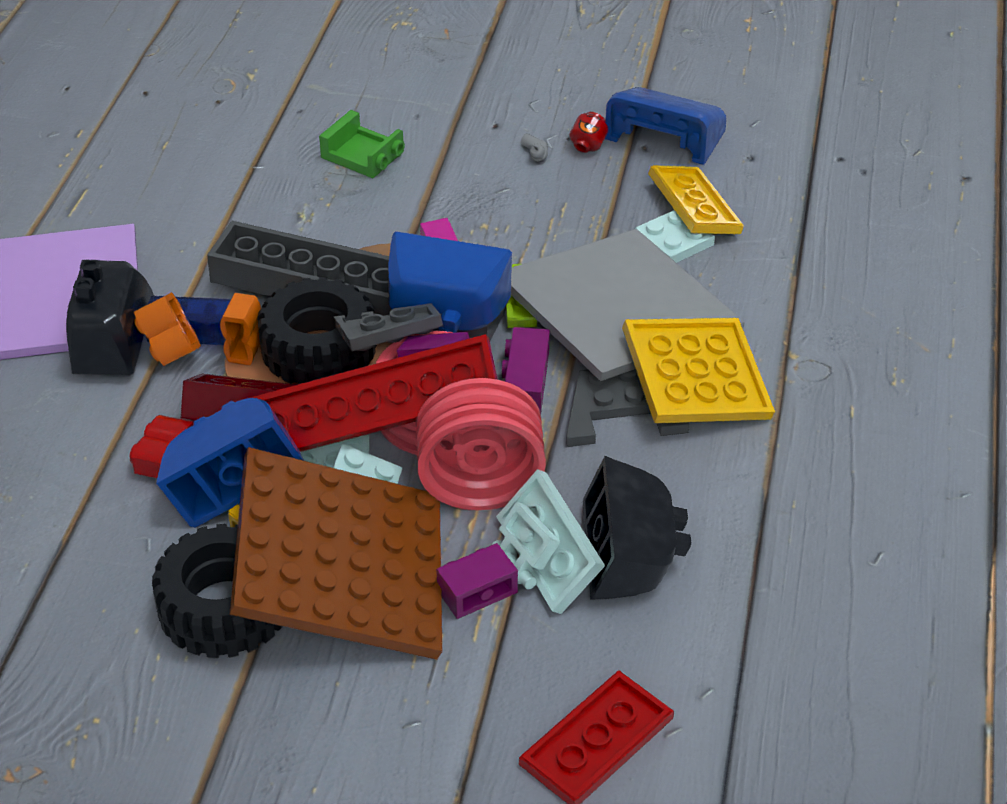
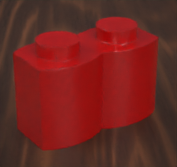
M163 415L156 416L151 423L147 424L144 430V437L131 448L130 462L133 464L134 473L157 478L166 447L181 432L193 426V422Z

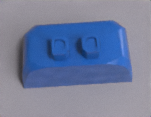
M395 231L392 235L388 262L389 306L393 310L394 308L432 303L441 314L443 326L439 327V331L456 333L457 330L481 329L490 324L501 313L511 297L512 252L504 248Z
M247 398L237 402L230 401L226 403L220 411L209 417L203 416L195 420L193 426L176 436L166 447L163 454L156 484L188 525L196 528L240 504L244 456L248 447L303 461L304 459L269 404L261 399Z

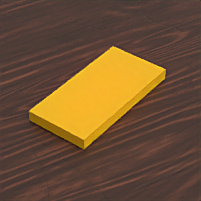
M650 166L648 175L691 233H742L744 225L699 167Z

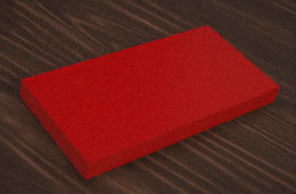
M618 670L519 757V765L567 804H581L674 718V710Z

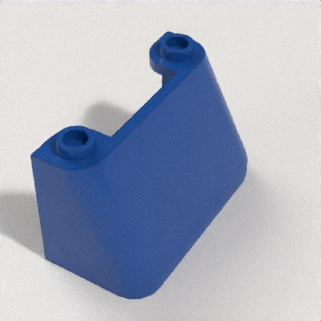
M642 87L617 92L611 96L606 105L605 121L608 126L606 140L617 142L622 133L625 132V134L630 135L634 125L681 136L680 148L685 149L687 147L693 154L692 162L702 165L706 163L726 130V115L721 108Z

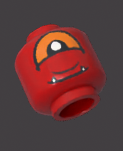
M596 112L583 113L577 117L569 133L570 140L580 152H595L600 149L608 133V126L604 117Z

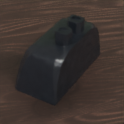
M105 260L81 261L80 271L73 286L66 318L67 343L72 374L131 375L134 373L144 334H141L135 325L134 319L136 317L134 311L152 303L155 296L145 277L126 261Z
M604 456L583 498L585 534L605 565L589 583L590 600L631 597L652 591L662 581L673 561L674 555L686 556L692 544L690 534L676 532V530L683 531L687 525V509L672 505V497L665 484L656 476L640 468Z

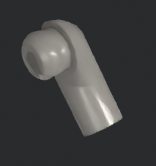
M528 133L523 135L521 145L530 149L531 158L537 162L545 160L548 156L547 143Z

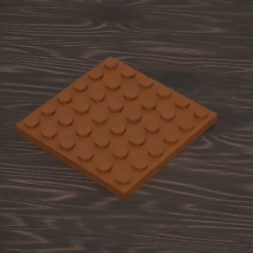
M248 447L243 465L230 615L438 660L442 653L441 588L437 583L436 571L437 568L441 567L440 501L425 490Z

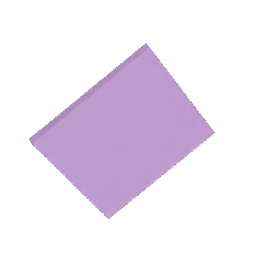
M134 224L0 239V360L69 351L66 332L67 310L73 286L80 271L81 261H126L138 271Z

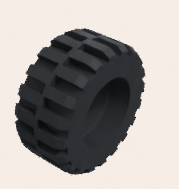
M319 277V280L305 278L299 283L293 281L286 284L284 289L279 288L271 295L272 298H267L258 313L257 325L262 359L274 375L278 378L281 376L282 380L292 384L296 382L299 385L368 366L376 353L375 348L377 345L366 351H351L336 329L335 316L345 315V319L348 321L362 319L361 314L364 312H374L369 298L362 291L359 292L356 286L352 284L345 285V282L335 279L331 281L327 277ZM318 330H326V331H328V332L318 333V334H308V333H307V332L318 331Z
M216 524V528L210 529L204 526L198 528L197 532L192 535L186 533L178 539V544L172 543L164 551L165 557L161 556L155 566V572L152 575V587L162 630L179 648L187 647V652L198 656L201 653H206L208 658H219V655L228 654V658L239 656L238 652L247 650L249 653L259 647L258 644L262 641L266 644L275 636L274 630L279 631L283 627L230 615L231 597L206 599L196 596L210 585L233 581L238 524L235 527H228L227 524Z

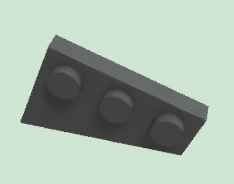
M432 303L394 308L390 311V315L385 316L374 314L372 311L362 313V319L346 321L345 315L334 317L336 329L351 351H366L380 343L398 342L405 336L416 333L427 334L432 332L434 328L443 326L441 314Z

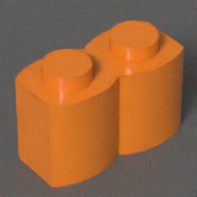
M172 292L134 311L136 317L134 322L138 331L141 334H145L149 339V350L152 357L156 361H160L163 366L201 347L194 329L186 320L184 311Z
M234 293L221 318L220 329L226 339L223 349L230 363L251 365L260 346L257 317L261 305L255 295Z

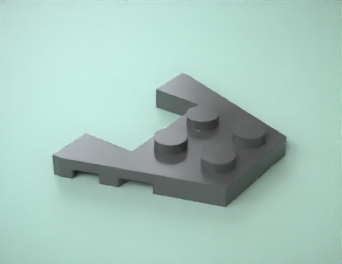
M588 369L579 370L567 431V447L595 444L596 434L592 420L651 414L636 369L600 381ZM689 422L657 423L660 436L689 433Z

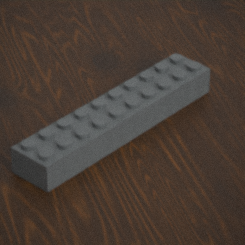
M232 220L207 254L211 283L271 296L274 291L279 288L284 289L286 284L293 281L299 283L305 278L319 280V277H327L331 281L339 279L344 281L345 285L352 284L356 286L359 292L362 291L369 298L375 314L382 316L390 315L392 310L389 306V256ZM506 306L487 326L475 330H457L456 333L468 332L469 338L486 334L489 337V341H491L506 311ZM439 327L434 328L433 331H439Z

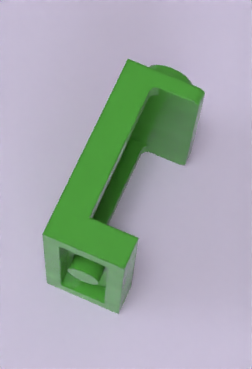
M353 110L348 111L319 135L321 158L374 178L382 170L386 169L391 162L404 152L405 148L402 130L397 129L387 137L360 126V114Z

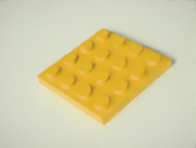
M739 318L625 319L622 329L654 423L772 419L775 410Z

